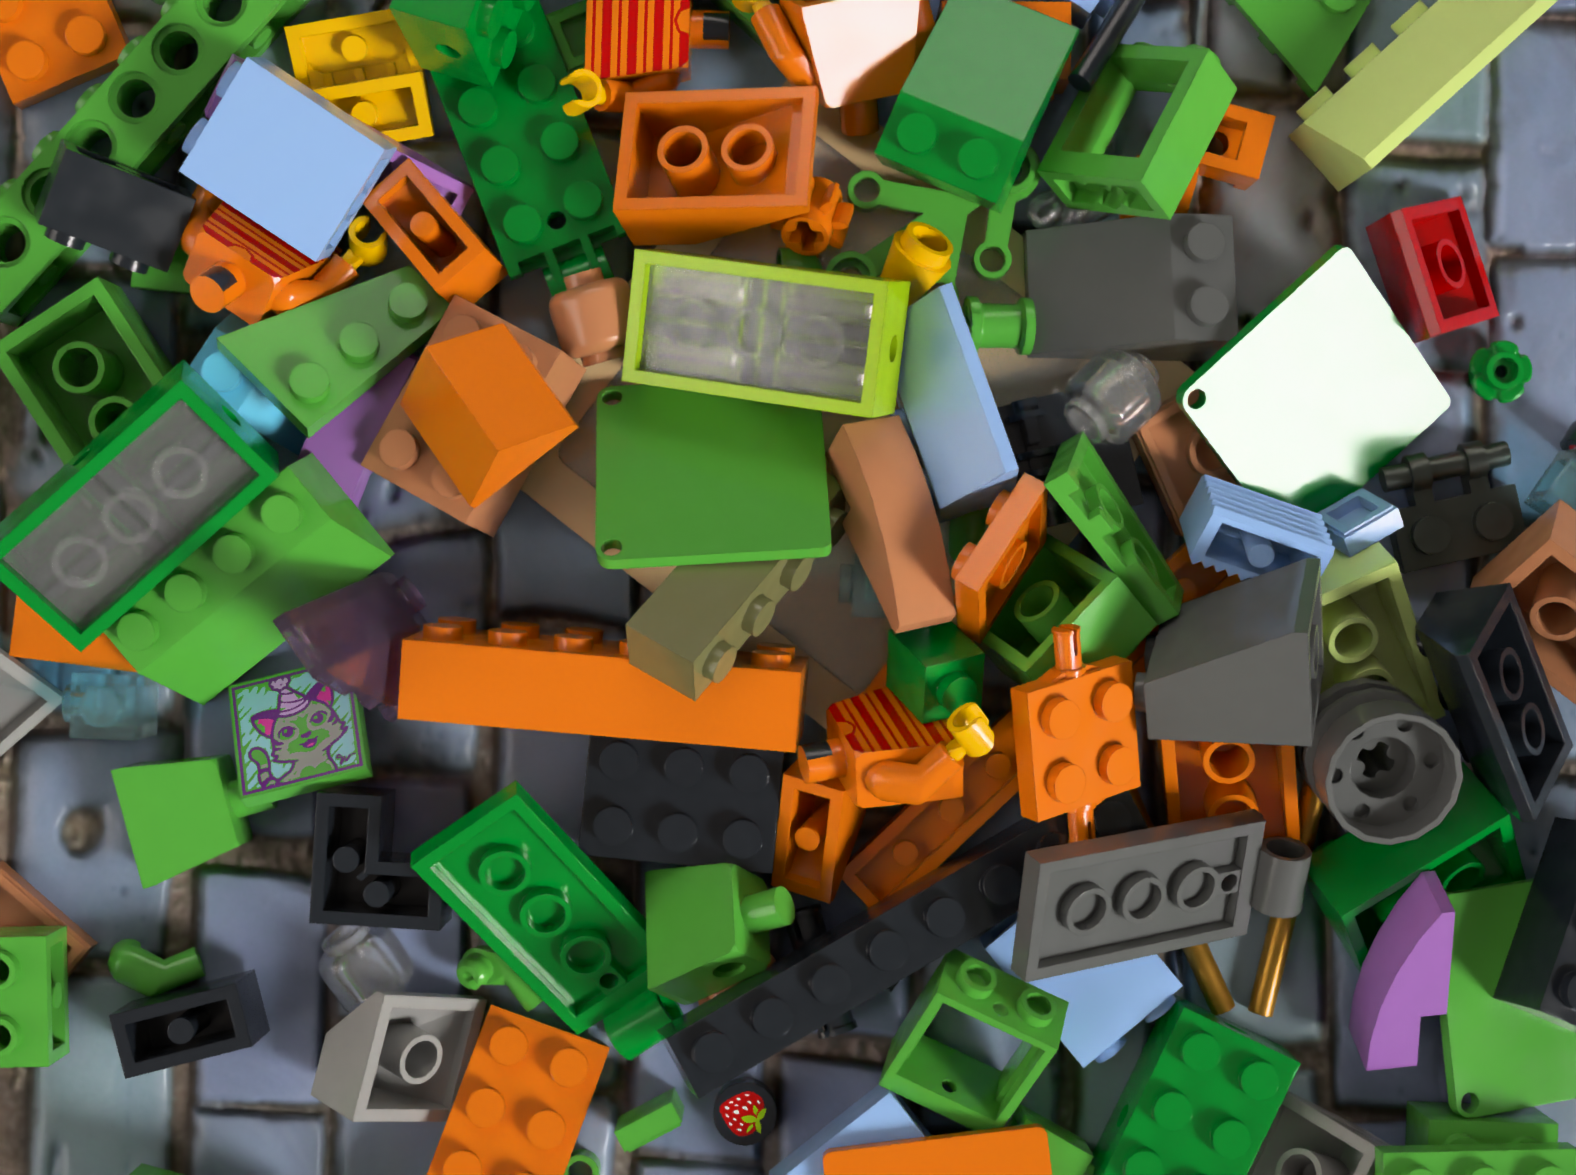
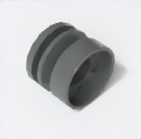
M1358 678L1336 683L1321 693L1312 747L1295 746L1296 768L1309 788L1325 804L1342 828L1366 842L1393 845L1418 839L1443 821L1455 805L1463 779L1460 751L1447 731L1431 716L1426 714L1408 694L1387 681Z

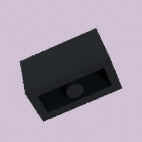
M61 139L34 209L37 223L47 227L44 233L47 238L76 250H83L85 243L88 242L111 251L109 256L111 262L130 271L147 274L150 266L168 272L196 199L184 187Z
M255 969L167 991L157 996L132 1000L109 1015L125 1079L252 1047L270 1031Z

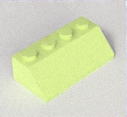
M1419 0L1390 26L1398 37L1386 48L1380 51L1372 42L1343 69L1351 78L1344 86L1333 94L1325 85L1296 111L1304 122L1289 134L1288 137L1338 192L1374 168L1558 0H1437L1430 8Z

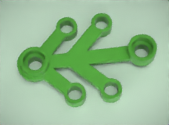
M1031 146L1019 170V178L1014 182L1001 214L989 209L985 241L977 247L972 256V269L984 281L1001 279L1011 266L1012 255L1008 248L1015 205L1016 202L1027 198L1034 191L1041 176L1037 172L1041 163L1036 151ZM864 170L856 173L850 179L847 188L848 202L854 204L855 210L868 213L875 211L879 207L921 214L911 222L918 221L929 224L941 231L953 245V253L949 257L951 268L932 287L952 282L959 300V291L955 281L967 215L981 205L947 191L883 180L879 174L873 171ZM862 181H870L876 185L878 197L871 202L860 201L854 193L855 186ZM908 224L905 225V226H904L903 228H901L900 230H905L906 227L908 226ZM894 234L865 254L856 251H846L836 255L829 262L826 270L843 272L844 270L851 269L857 271L860 275L880 276ZM986 250L997 251L1003 259L1002 268L996 272L985 270L980 263L981 253Z

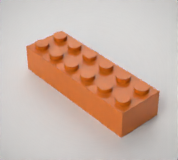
M444 616L438 617V623L423 624L422 631L402 639L397 719L793 753L796 752L804 732L809 657L795 656V646L790 644L763 642L757 643L756 650L751 652L737 651L735 662L727 676L719 683L711 682L699 698L694 701L629 664L627 639L619 641L603 640L604 630L566 627L565 634H554L552 636L540 635L539 624L502 622L501 628L479 630L476 629V619Z

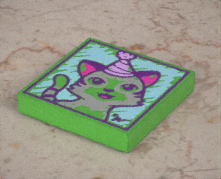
M351 655L228 686L240 800L247 808L373 777L358 665Z

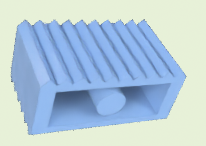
M1207 474L1201 476L1179 518L1192 564L1202 561L1204 568L1214 565L1216 572L1226 569L1228 576L1238 574L1240 581L1262 575L1306 558H1321L1322 576L1334 555L1335 546H1332L1333 540L1329 539L1330 534L1327 533V527L1324 526L1323 515Z

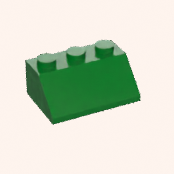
M1464 762L1461 763L1463 779L1455 805L1438 826L1418 839L1386 845L1366 842L1347 832L1338 839H1331L1321 843L1313 850L1307 879L1308 886L1359 972L1379 929L1397 901L1421 872L1435 870L1445 892L1526 880L1509 813Z

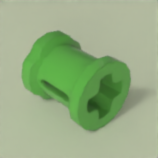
M966 296L964 298L962 312L976 351L979 348L1015 349L1017 355L1031 354L1036 335V310L1031 297H1021L1016 304L981 303L977 296Z

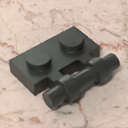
M1479 440L1458 444L1454 452L1427 457L1425 453L1420 452L1403 456L1400 464L1379 468L1378 475L1382 490L1386 493L1405 488L1408 500V507L1399 508L1404 527L1389 535L1394 558L1398 563L1401 573L1501 552L1525 531L1516 485L1509 484L1490 488L1488 472L1490 469L1511 464V452L1506 441L1483 445ZM1460 476L1463 495L1434 501L1432 492L1433 482Z

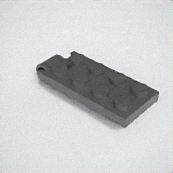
M1249 809L1026 851L1011 970L1026 983L1246 935L1251 907L1271 917H1295L1301 913L1312 857L1311 849L1301 841L1289 837L1275 836L1263 839L1266 820L1257 810Z

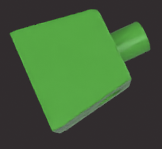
M230 754L139 762L111 770L143 889L157 885L252 840L253 833L248 815L278 807V801L247 808L242 803L239 795L238 778Z
M731 863L656 869L645 872L648 990L680 1004L689 1005L766 970L771 962L769 930L791 925L795 919V906L788 890L783 886L767 890V886L762 878Z

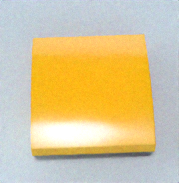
M390 9L284 27L295 79L347 114L397 142L435 135L425 69L420 67Z

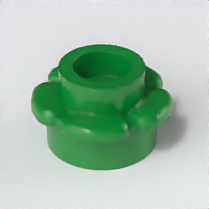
M1497 340L1492 342L1487 349L1484 347L1479 348L1471 357L1468 372L1469 381L1475 393L1482 399L1488 401L1497 399L1500 403H1508L1518 399L1524 393L1523 386L1532 377V365L1527 355H1521L1518 352L1519 348L1516 344L1507 340ZM1498 366H1503L1506 370L1503 378L1498 377L1495 373Z

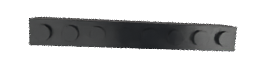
M1129 791L1106 798L1094 808L1096 838L1148 828ZM1067 813L1039 823L1027 818L1021 819L770 964L766 970L737 983L658 1029L657 1032L688 1089L698 1099L1018 912L1025 852L1067 844L1069 840Z

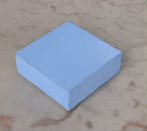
M1364 488L1358 489L1318 512V514L1323 515L1322 520L1325 521L1324 526L1327 527V533L1330 534L1329 539L1333 540L1332 546H1335L1337 550L1349 557L1404 527L1398 507Z

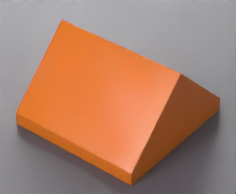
M504 323L426 346L400 402L401 407L464 499L474 509L579 428Z

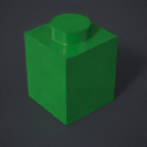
M952 621L894 634L893 629H889L886 686L922 724L949 718L958 707L969 702L976 703L981 709L985 653Z

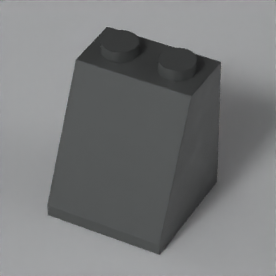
M1306 558L1181 604L1179 615L1159 624L1157 635L1147 636L1144 652L1146 672H1137L1134 705L1136 712H1146L1148 739L1312 747L1324 673L1321 558Z

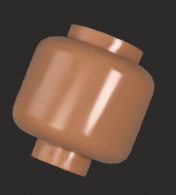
M601 267L564 277L567 290L554 295L549 302V311L561 350L572 359L581 358L583 368L624 356L631 290L628 282L619 277L604 279Z

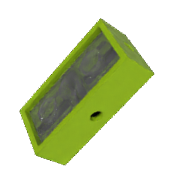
M635 249L621 381L866 418L894 414L911 281L666 249Z

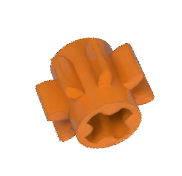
M812 176L810 212L770 223L771 228L781 230L782 240L786 248L801 255H815L818 257L820 253L825 251L828 244L837 249L843 247L855 207L854 204L843 202L842 192L839 189L840 184L823 177Z

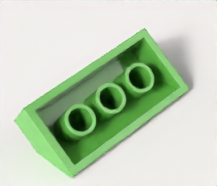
M310 453L282 470L277 479L106 629L104 633L138 674L205 705L395 553L315 455Z

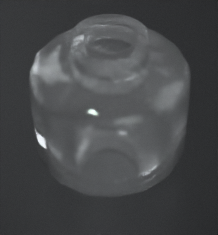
M1109 348L1099 352L1076 372L1065 386L1066 404L1063 410L1069 425L1077 434L1084 431L1089 441L1095 445L1101 442L1108 445H1120L1127 442L1156 415L1161 407V391L1157 384L1159 382V373L1153 363L1140 353L1129 354L1116 348Z
M341 925L323 941L321 947L324 953L318 964L319 972L347 1012L351 1013L376 991L408 992L405 987L412 979L415 964L391 928Z

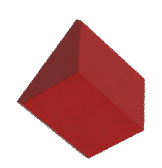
M1461 196L1401 208L1365 227L1391 309L1414 344L1500 316Z

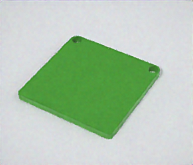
M645 384L610 386L602 389L597 395L595 550L598 563L606 569H629L828 556L832 550L822 411ZM609 400L620 401L619 403L614 405L606 404V402ZM612 548L621 550L618 554L612 556L604 554L605 551Z
M1534 878L1446 892L1455 910L1447 1014L1439 1016L1448 1103L1453 1113L1465 1118H1476L1576 1099V1033L1493 998ZM1469 1093L1471 1103L1467 1109L1463 1110L1461 1100L1465 1094Z

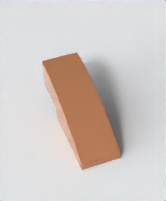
M896 415L842 424L825 454L851 508L842 525L894 634L951 622L956 612L942 533L925 476L900 416Z

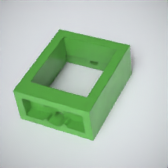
M1146 42L1119 44L1089 92L1079 91L1037 172L1067 208L1171 220L1237 91V87L1220 64L1219 57L1210 48L1196 44H1190L1186 47L1154 46ZM1136 91L1172 93L1139 158L1104 154Z
M953 949L945 954L892 1038L878 1085L888 1090L890 1089V1091L972 1130L1004 1127L1057 1052L1069 1002L1027 982L1025 983L1023 980L968 954ZM943 1003L1023 1040L1002 1071L924 1035ZM942 1085L949 1086L953 1092H947Z

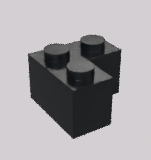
M338 785L317 792L309 923L440 931L452 919V908L410 867L411 853L392 852L396 789Z

